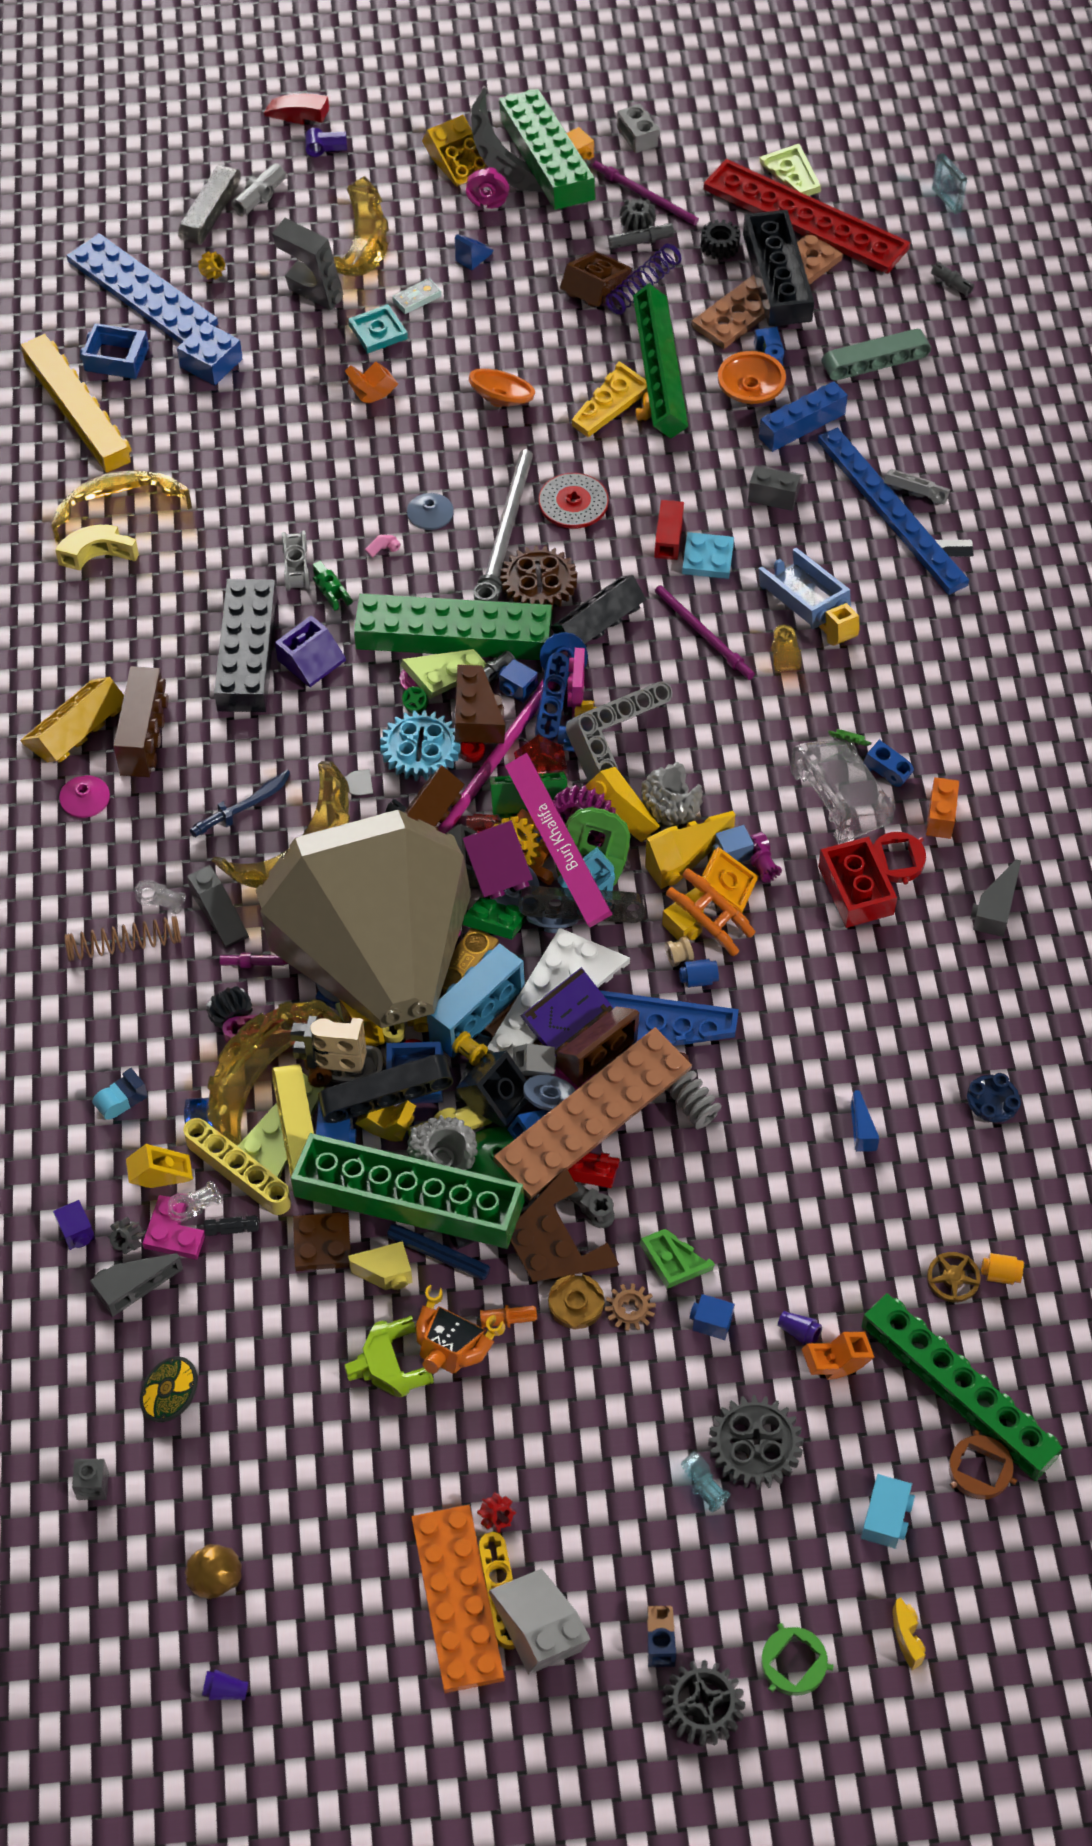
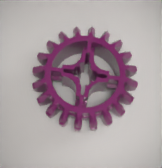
M576 784L571 789L566 787L553 800L565 825L568 818L578 809L594 807L616 813V808L610 807L611 800H604V793L597 794L595 788L591 791L587 790L586 785L581 787V789ZM591 830L587 838L588 844L600 847L604 843L605 834Z

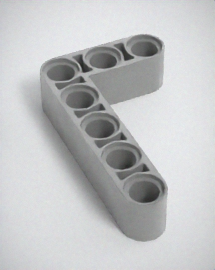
M661 681L582 713L567 722V735L588 781L593 779L602 770L612 767L618 769L602 731L669 702L672 698V689L666 682Z

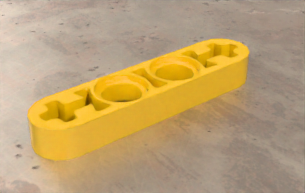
M489 1532L484 1534L479 1541V1553L497 1643L502 1648L514 1649L515 1646L512 1640H508L507 1636H501L505 1634V1625L489 1595V1590L513 1580L506 1542L499 1533ZM494 1541L495 1546H499L496 1549L497 1560L493 1562L490 1549H485L489 1545L488 1542ZM495 1569H502L506 1572L507 1577L503 1582L495 1583L490 1579V1573Z

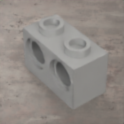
M641 104L617 111V128L635 153L658 146L659 126L654 124L649 112L645 111Z

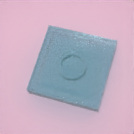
M941 153L936 158L932 189L954 214L962 212L967 178L944 153Z

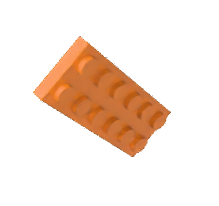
M470 1504L412 1516L444 1694L505 1681Z

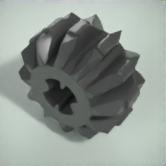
M632 198L631 201H625L620 210L621 225L626 227L627 231L641 230L649 225H654L656 221L655 206L650 204L649 200L643 201L642 198L639 200Z

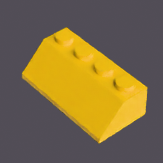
M111 677L90 680L20 741L46 762L57 761L59 763L70 755L68 752L74 746L79 747L88 739L86 736L91 731L96 732L105 725L104 720L109 716L113 717L121 711L124 694Z

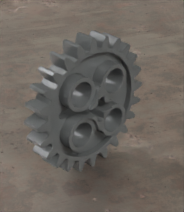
M756 1395L752 1396V1400L749 1403L742 1396L739 1406L734 1401H730V1411L722 1407L720 1410L721 1417H714L713 1424L715 1426L710 1427L709 1434L713 1437L709 1438L708 1446L714 1447L710 1450V1457L717 1458L715 1468L724 1466L723 1477L733 1474V1484L742 1479L744 1480V1488H747L750 1482H754L756 1490H759L761 1482H765L766 1486L771 1488L772 1479L781 1484L783 1480L782 1473L790 1477L792 1474L791 1467H798L799 1460L797 1458L802 1457L803 1452L799 1447L803 1446L804 1438L798 1437L801 1434L802 1428L800 1426L793 1427L797 1417L787 1418L788 1407L781 1411L778 1410V1400L771 1406L768 1405L767 1396L764 1397L762 1403L757 1401ZM741 1424L744 1425L748 1430L745 1432H738L734 1429V1426ZM770 1424L775 1426L777 1430L768 1432L764 1430L763 1426ZM752 1439H757L758 1444L760 1445H754V1441ZM744 1452L749 1458L740 1460L734 1454ZM766 1452H773L778 1458L770 1460L764 1454Z

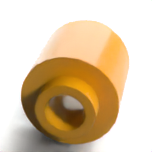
M989 1253L988 1258H983L981 1275H986V1281L1010 1285H1013L1014 1282L1021 1283L1024 1261L1017 1260V1257Z

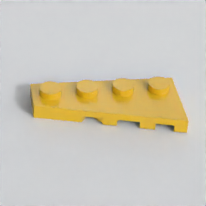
M619 361L615 365V370L606 376L603 385L594 391L590 401H586L573 417L572 426L586 437H590L641 399L645 392H648L646 380Z

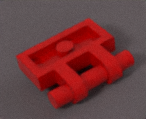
M601 1152V1155L588 1153L569 1168L568 1171L575 1182L612 1189L620 1158L610 1157L609 1153Z

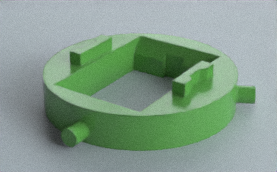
M783 1623L777 1625L779 1631L775 1632L765 1643L761 1657L762 1671L770 1684L768 1689L772 1693L776 1689L790 1696L808 1694L821 1684L826 1670L833 1671L834 1665L828 1664L826 1649L815 1634L799 1627L784 1628ZM794 1636L802 1643H806L812 1651L819 1655V1658L796 1686L770 1666Z

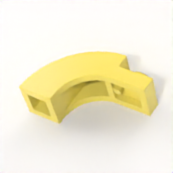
M93 525L79 529L65 537L55 549L59 565L80 571L87 561L96 556L112 555L136 561L139 556L136 539L119 535L118 526Z

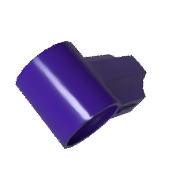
M310 128L305 134L306 153L312 157H319L326 151H347L346 132H323L318 128Z

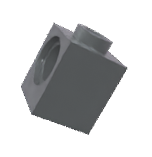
M74 1459L72 1489L76 1499L107 1500L109 1470L105 1460Z

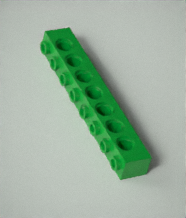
M886 1293L864 1314L861 1325L863 1329L982 1435L994 1438L1002 1443L1009 1451L1012 1461L1035 1482L1059 1458L1063 1447L1060 1446L1058 1439L1054 1435L1044 1432L1030 1414L1019 1410L1011 1397L1005 1393L1001 1394L993 1387L991 1380L987 1376L977 1373L964 1356L957 1355L951 1350L944 1338L938 1335L935 1336L921 1318L914 1317L906 1310L905 1305L899 1299L892 1298ZM891 1324H900L904 1329H894ZM912 1343H921L925 1348L918 1349ZM934 1362H943L947 1367L939 1368ZM956 1381H964L968 1384V1387H960L956 1384ZM985 1400L990 1404V1407H983L977 1401ZM999 1420H1008L1013 1426L1006 1427ZM1029 1439L1035 1444V1446L1028 1447L1022 1442V1440Z

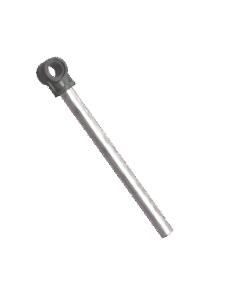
M521 450L519 453L486 574L480 576L478 584L474 588V600L498 602L502 587L499 576L533 457L532 452L529 450Z

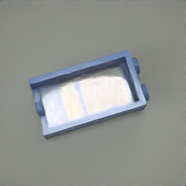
M798 548L793 549V565L785 568V563L781 559L775 561V575L771 574L763 566L759 568L760 587L767 589L808 622L812 629L826 623L825 611L845 603L851 607L850 589Z

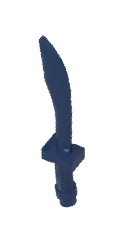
M290 771L282 772L265 783L251 797L229 808L225 806V801L217 804L218 812L202 822L199 821L194 824V827L190 829V833L196 838L222 821H225L226 827L232 825L233 815L258 804L278 792L286 784Z

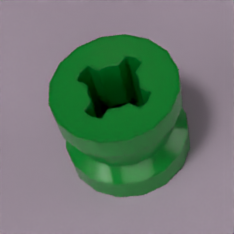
M412 686L404 691L402 702L408 712L413 714L414 710L417 714H420L426 710L428 698L423 689Z

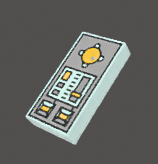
M428 278L393 295V302L404 314H407L442 297V291Z

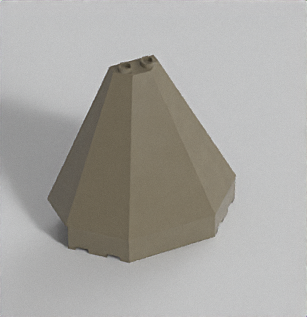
M394 810L295 837L289 845L290 850L284 858H279L270 870L268 879L255 890L261 906L260 913L270 951L380 1028L434 1014L471 897L465 858L459 849L454 835L444 834L428 823L419 819L416 821L407 817L406 813Z

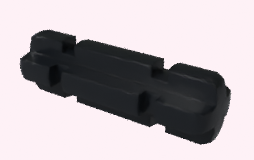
M257 1215L246 1216V1219H242V1216L220 1218V1221H216V1219L204 1221L206 1236H216L218 1232H221V1235L243 1233V1230H247V1233L259 1230Z

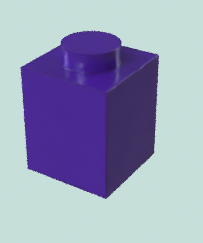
M79 1200L53 1211L69 1250L84 1247L95 1239L91 1224Z

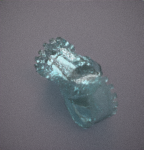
M692 1452L681 1462L682 1468H686L685 1473L689 1472L688 1476L696 1482L691 1490L694 1495L699 1494L709 1505L708 1509L711 1512H716L720 1509V1504L723 1506L722 1502L726 1503V1500L731 1495L728 1491H723L713 1480V1475L710 1473L711 1471L706 1461L698 1453Z

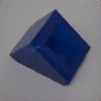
M213 1098L186 1099L184 1107L185 1124L190 1119L200 1118L213 1127Z

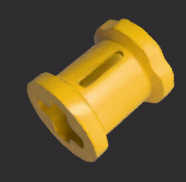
M467 1031L462 1032L452 1045L453 1051L464 1055L469 1059V1063L472 1066H476L488 1051L486 1045L477 1043Z

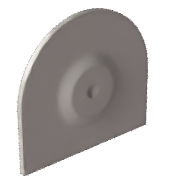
M370 769L349 773L344 780V787L347 792L357 796L373 794Z

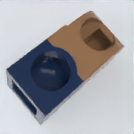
M672 1606L647 1607L648 1667H675L676 1643Z

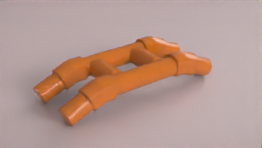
M687 868L682 877L704 894L695 904L690 898L673 887L667 890L666 896L675 901L677 905L696 919L731 956L737 955L739 952L738 947L733 943L731 937L722 930V927L731 918L748 938L752 937L756 931L749 924L748 919L721 896L706 879ZM711 900L723 911L714 922L702 912Z

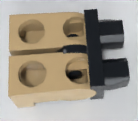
M309 1016L307 1024L293 1023L290 1036L291 1041H295L293 1047L295 1059L307 1060L308 1068L316 1069V1066H319L323 1069L362 1073L367 1054L363 1019L352 1018L350 1024L332 1022L326 1018L317 1019V1016Z

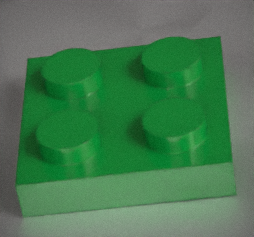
M487 897L479 898L464 915L463 925L512 940L527 921V911L521 910L516 905L497 903L496 900H491Z

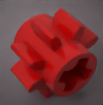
M496 1492L493 1493L492 1497L482 1499L483 1503L477 1514L484 1518L481 1524L486 1529L492 1527L497 1533H500L501 1528L511 1526L513 1515L516 1514V1511L510 1507L513 1502L507 1496L502 1498Z

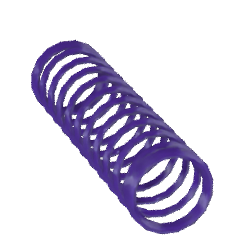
M668 243L661 247L654 256H651L648 261L639 266L638 270L628 276L627 280H624L621 285H618L615 290H612L606 296L608 308L617 315L623 314L626 308H630L631 303H634V301H631L628 295L623 292L622 287L628 288L629 292L634 295L635 292L628 286V282H632L638 291L641 290L639 285L634 282V277H637L641 284L646 286L645 281L639 277V272L644 273L648 281L652 283V286L653 283H658L659 279L664 277V274H668L670 269H674L681 262L682 257L679 250L674 245ZM665 248H669L676 253L679 258L678 262H674L673 258L665 252ZM655 258H659L662 264L668 268L667 272H664L661 266L656 263ZM650 262L655 264L656 268L662 273V277H658L655 270L650 267ZM644 267L650 269L651 273L657 278L656 282L652 281V278L645 272ZM617 291L621 292L625 299L630 302L629 306H625L622 298L617 295ZM612 296L617 298L618 302L622 305V311L615 307L612 302Z

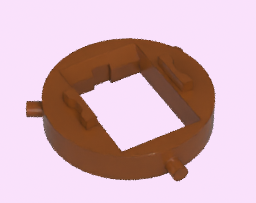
M978 1430L973 1431V1436L961 1440L952 1451L949 1459V1474L952 1480L950 1486L952 1489L957 1487L963 1494L971 1498L985 1500L1003 1493L1009 1483L1015 1485L1017 1479L1012 1478L1013 1461L1009 1451L996 1439L979 1435ZM967 1447L1004 1464L995 1487L958 1471L962 1461L961 1456H964Z

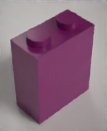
M512 820L462 838L484 897L490 896L492 900L505 895V889L514 887L515 891L530 886L528 881L533 880Z

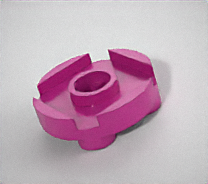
M487 167L485 170L475 171L468 176L466 195L473 204L480 206V204L487 205V208L493 209L505 203L509 193V184L495 168ZM488 187L491 189V191H489L488 189L484 190L483 188Z

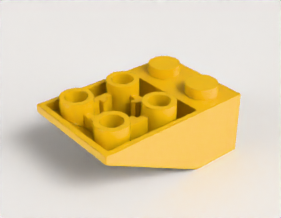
M464 115L427 129L422 142L431 159L456 187L467 183L468 176L473 172L487 168L476 148L472 129Z

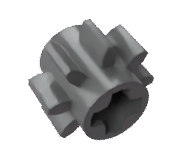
M126 1217L110 1226L113 1232L108 1238L114 1250H122L124 1254H127L142 1246L139 1240L145 1234L142 1232L139 1222L130 1221L129 1217Z

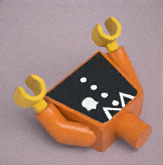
M429 1285L425 1290L426 1306H422L416 1323L417 1343L421 1346L419 1355L425 1359L423 1361L424 1369L431 1374L437 1373L440 1368L450 1373H456L462 1367L466 1368L483 1361L495 1342L492 1340L494 1336H500L504 1333V1322L502 1321L499 1327L493 1329L492 1325L495 1323L496 1317L495 1315L490 1316L486 1321L488 1329L486 1333L485 1329L440 1306L435 1310L434 1306L441 1302L443 1293L440 1288L437 1297H430L429 1293L431 1292L432 1285Z

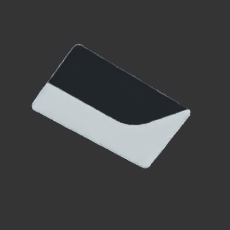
M935 540L949 557L974 556L972 540Z

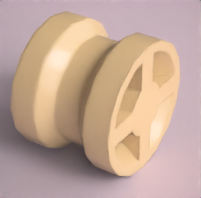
M686 936L681 937L677 942L668 941L665 943L666 955L672 967L679 966L680 962L694 960L693 949Z

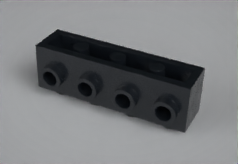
M634 575L621 576L553 624L551 629L554 634L562 632L574 634L587 647V642L603 636L605 629L621 623L623 616L639 610V605L647 599Z

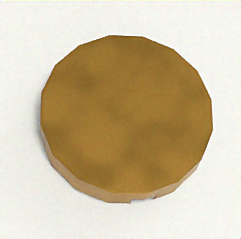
M575 1274L564 1276L558 1279L550 1289L548 1298L549 1312L554 1320L563 1327L571 1329L587 1328L594 1324L602 1315L604 1308L603 1290L598 1282L589 1276H575Z

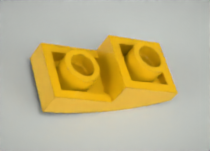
M900 1597L895 1601L893 1607L894 1629L904 1658L911 1670H914L923 1663L925 1647L918 1636L912 1635L915 1633L918 1625L917 1613L910 1604L906 1605Z

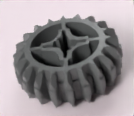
M706 1660L702 1661L701 1668H697L694 1661L690 1662L689 1672L683 1666L679 1667V1676L674 1674L670 1676L669 1681L672 1685L664 1686V1692L668 1696L662 1697V1705L667 1707L663 1710V1716L671 1718L668 1722V1727L673 1729L679 1726L676 1734L678 1738L683 1737L685 1733L689 1734L687 1741L689 1744L694 1742V1737L700 1738L699 1744L701 1747L705 1746L706 1738H710L714 1746L718 1743L717 1735L725 1741L729 1739L728 1730L731 1732L737 1731L738 1725L736 1722L743 1720L744 1715L740 1710L745 1709L746 1704L745 1701L740 1700L744 1695L743 1689L736 1688L739 1680L737 1678L728 1680L730 1670L725 1669L722 1673L718 1672V1663L713 1665V1669L707 1668L708 1663ZM704 1682L712 1683L721 1690H710ZM693 1683L694 1695L686 1698L684 1703L678 1704L680 1693ZM699 1694L705 1703H709L708 1712H706V1708L703 1707L702 1703H698ZM728 1703L729 1710L720 1721L714 1723L713 1711L721 1708L722 1704ZM684 1714H686L687 1717H698L699 1719H701L703 1725L696 1724L690 1721L684 1716Z

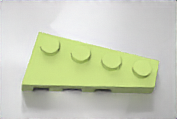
M303 1073L312 1118L318 1107V1094L324 1087L311 1086L308 1082V1076ZM276 1103L241 1141L238 1147L280 1179L281 1172L284 1166L288 1164Z

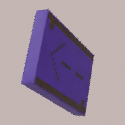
M581 967L520 1016L543 1046L555 1047L556 1057L557 1051L562 1044L570 1043L583 1028L592 1026L597 1022L601 1014L606 1011L610 1012L614 1008Z

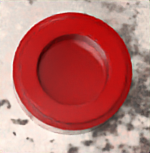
M461 743L460 756L464 761L476 763L483 759L485 755L483 743Z

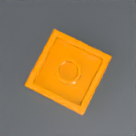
M720 847L713 851L702 874V877L741 913L759 877Z

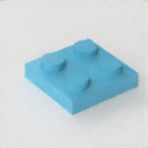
M687 532L682 574L729 579L734 537Z

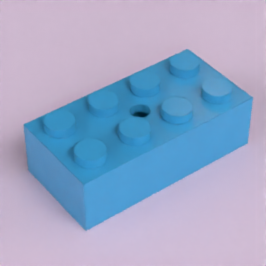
M500 943L493 950L487 951L475 967H470L458 983L452 984L447 989L445 995L438 1000L435 1013L427 1016L429 1040L431 1042H441L443 1051L454 1058L458 1053L453 1051L452 1045L462 1032L467 1031L470 1033L471 1038L474 1039L518 997L525 986L523 960Z

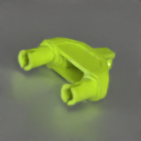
M412 1315L389 1323L381 1320L373 1325L363 1346V1353L357 1356V1360L349 1362L344 1366L349 1381L364 1378L365 1381L371 1380L373 1385L396 1397L407 1396L410 1393L409 1390L434 1383L432 1374L427 1372L424 1367L407 1373L400 1371L391 1344L393 1339L416 1333Z

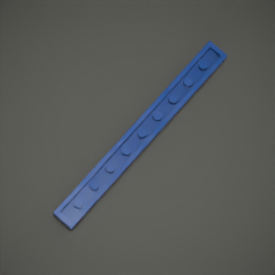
M837 427L819 435L818 443L944 591L950 595L967 587L969 579L891 488L884 483V480Z

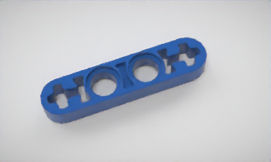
M562 653L552 654L545 667L535 726V736L543 743L552 742L559 731L569 672V659ZM555 661L560 662L561 666L558 675L554 674L556 668ZM548 683H558L560 691H551L548 688ZM548 703L553 704L557 712L554 714L547 713L544 705ZM547 721H551L549 724V735L545 734V730H543Z

